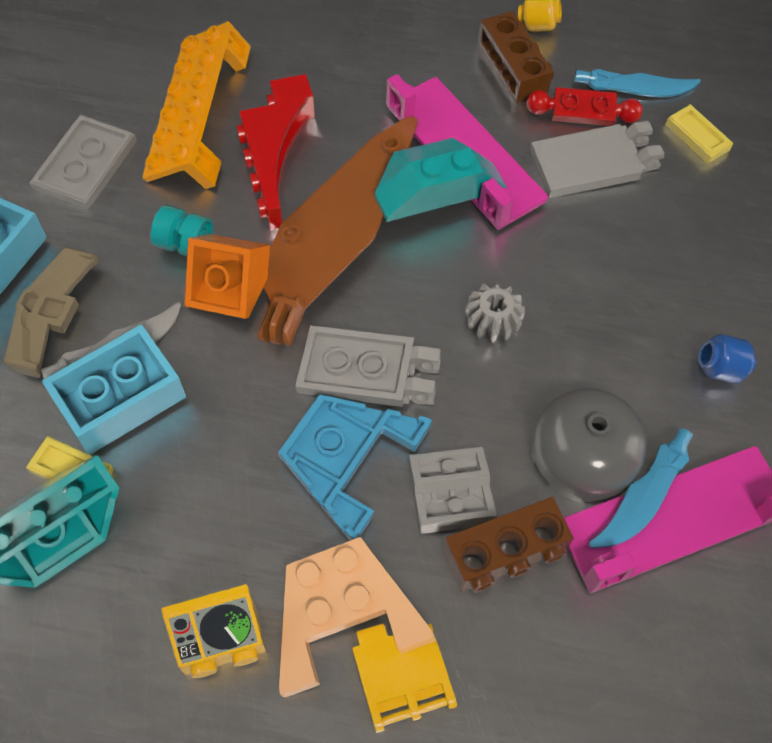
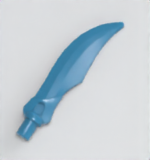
M601 69L591 70L590 72L576 70L574 74V82L588 84V87L594 90L608 89L647 97L682 95L694 89L701 82L700 79H673L644 73L621 75L620 73Z
M681 428L678 430L673 441L659 446L656 458L648 473L629 485L615 516L608 526L596 538L590 541V548H605L626 542L643 530L653 519L675 476L689 462L687 446L693 437L690 431Z

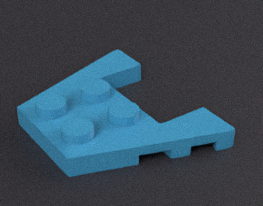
M320 394L279 450V458L347 538L353 540L362 535L374 516V510L343 493V490L381 434L415 452L431 428L432 420L423 416H419V419L401 415L400 411L387 409L386 412L365 407L366 404Z

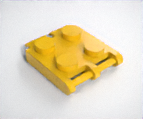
M384 623L356 631L359 646L352 647V652L376 733L384 731L385 725L410 717L412 721L421 719L420 714L444 706H447L448 709L457 707L456 698L437 641L401 654L394 635H387ZM430 623V624H427V625L430 627V629L433 631V628H432L431 623ZM441 694L444 695L443 698H439L421 705L417 704V702L429 700ZM408 706V709L390 715H386L383 717H381L380 715L385 712H392L395 709Z

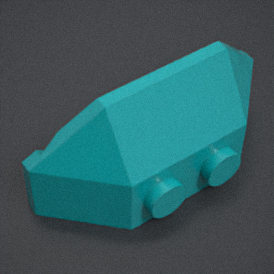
M449 138L394 152L375 191L374 198L386 222L479 198L482 184L492 178L501 187L506 188L507 186L493 162L455 138Z
M98 455L59 473L0 511V585L36 588L106 541L120 488Z

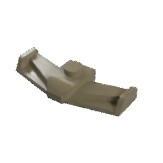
M64 247L30 286L22 291L15 304L16 311L3 363L18 373L37 378L41 377V367L49 331L52 330L65 334L79 306L76 298L68 295L88 271L99 263L97 255Z

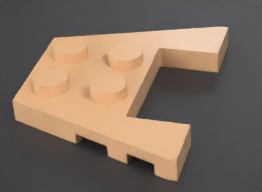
M361 537L286 565L279 692L285 698L320 685L309 645L310 642L387 614L398 650L401 654L437 641L433 631Z

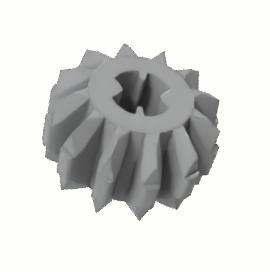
M497 281L493 288H489L483 283L479 292L473 291L469 296L465 315L468 318L467 324L469 329H478V338L487 334L490 335L493 343L497 339V335L507 341L511 336V332L517 333L522 324L521 320L524 319L525 307L521 306V295H512L513 290L511 286L506 289H500Z

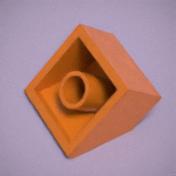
M214 234L188 238L184 306L243 319L249 318L268 279L270 245Z

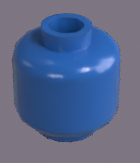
M723 334L713 336L710 340L706 341L702 345L698 356L699 365L708 378L732 384L744 381L754 371L757 363L753 346L749 341Z

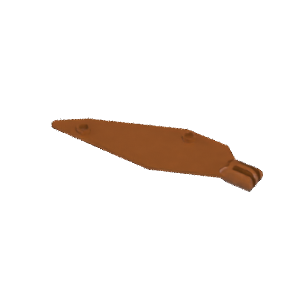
M408 116L371 138L281 223L270 248L268 279L264 289L271 303L257 333L259 341L266 343L271 341L272 344L277 345L284 343L285 346L291 347L305 309L375 239L383 219V214L374 198L375 191L393 153L410 147L418 125L416 117Z

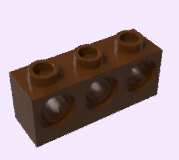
M513 11L482 19L480 22L478 44L514 102L517 104L527 101L528 96L536 90H542L548 94L551 80L554 76L553 68L540 53L538 44L535 41L533 42L527 33L524 23L519 21Z
M552 496L445 537L442 550L460 591L463 592L472 588L473 592L476 593L494 585V579L508 574L510 578H515L531 570V564L543 559L545 564L560 560L567 555L566 550L574 537ZM540 527L546 528L551 532L553 539H541L536 534L535 529ZM503 541L512 542L516 545L518 553H505L500 548L499 543ZM475 555L480 558L483 566L478 569H472L464 563L463 557Z

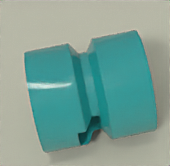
M163 205L154 217L150 240L155 247L170 252L177 250L180 255L187 257L188 238L213 234V221L195 213L187 215L183 209Z

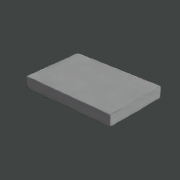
M79 115L30 180L29 184L32 190L89 210L137 142L136 136L129 131Z

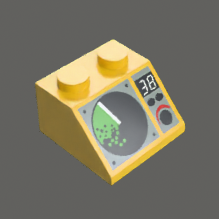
M247 584L162 608L163 618L178 667L185 676L191 674L192 678L206 677L216 673L217 666L233 662L234 666L247 665L257 661L258 654L266 652L256 606Z

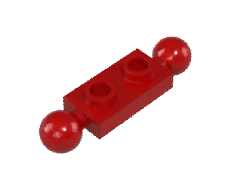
M556 87L554 98H551L545 91L536 90L528 96L526 101L527 109L530 113L542 115L548 110H553L552 121L612 126L616 121V116L622 122L632 124L637 122L643 114V107L638 100L626 99L621 104H617V93Z

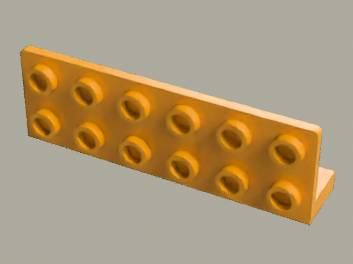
M229 21L218 26L213 25L206 31L195 36L190 35L182 41L178 60L174 66L172 80L167 88L165 103L160 112L159 123L153 135L150 153L145 161L146 166L142 176L145 181L150 182L185 170L204 189L216 185L221 160L201 142L223 59L237 72L246 67L251 48Z

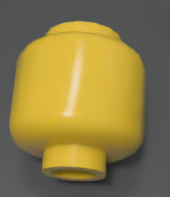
M524 0V5H519L518 7L519 21L525 24L526 30L529 33L553 31L556 24L561 23V0Z

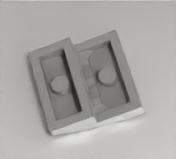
M483 446L409 455L412 485L421 534L471 528L497 518L498 515L489 485L490 472Z

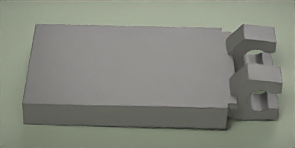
M649 121L633 123L629 128L626 125L621 126L617 124L533 141L530 147V152L549 199L640 180L642 173L659 169L661 166L659 159H663L665 155L661 145L646 146L649 144L647 135H652L653 132ZM646 146L640 152H638L636 149L638 147Z
M310 325L295 388L297 394L313 396L321 394L344 400L403 407V404H409L410 400L416 404L434 405L436 394L435 380L416 378L414 374L415 368L420 372L439 373L441 349L414 346V337Z

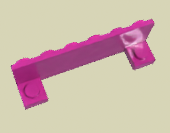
M398 74L387 79L386 106L399 121L408 116H414L418 119L414 137L421 145L455 138L493 162L507 187H501L492 178L482 184L480 197L471 201L497 230L548 201V195L437 77H433L414 88L410 84H406Z
M750 447L676 475L653 519L637 535L621 544L605 548L589 547L590 541L596 538L611 522L625 495L564 517L574 537L568 550L589 593H594L771 523L772 470L758 447Z

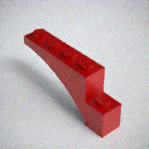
M306 74L271 80V94L266 95L267 106L239 111L241 124L236 125L240 144L246 143L247 148L243 149L245 164L247 168L253 167L254 173L249 174L253 193L260 192L261 198L256 199L261 219L267 217L270 230L278 229L282 223L279 184L286 155L304 124L309 119L315 118L314 98Z

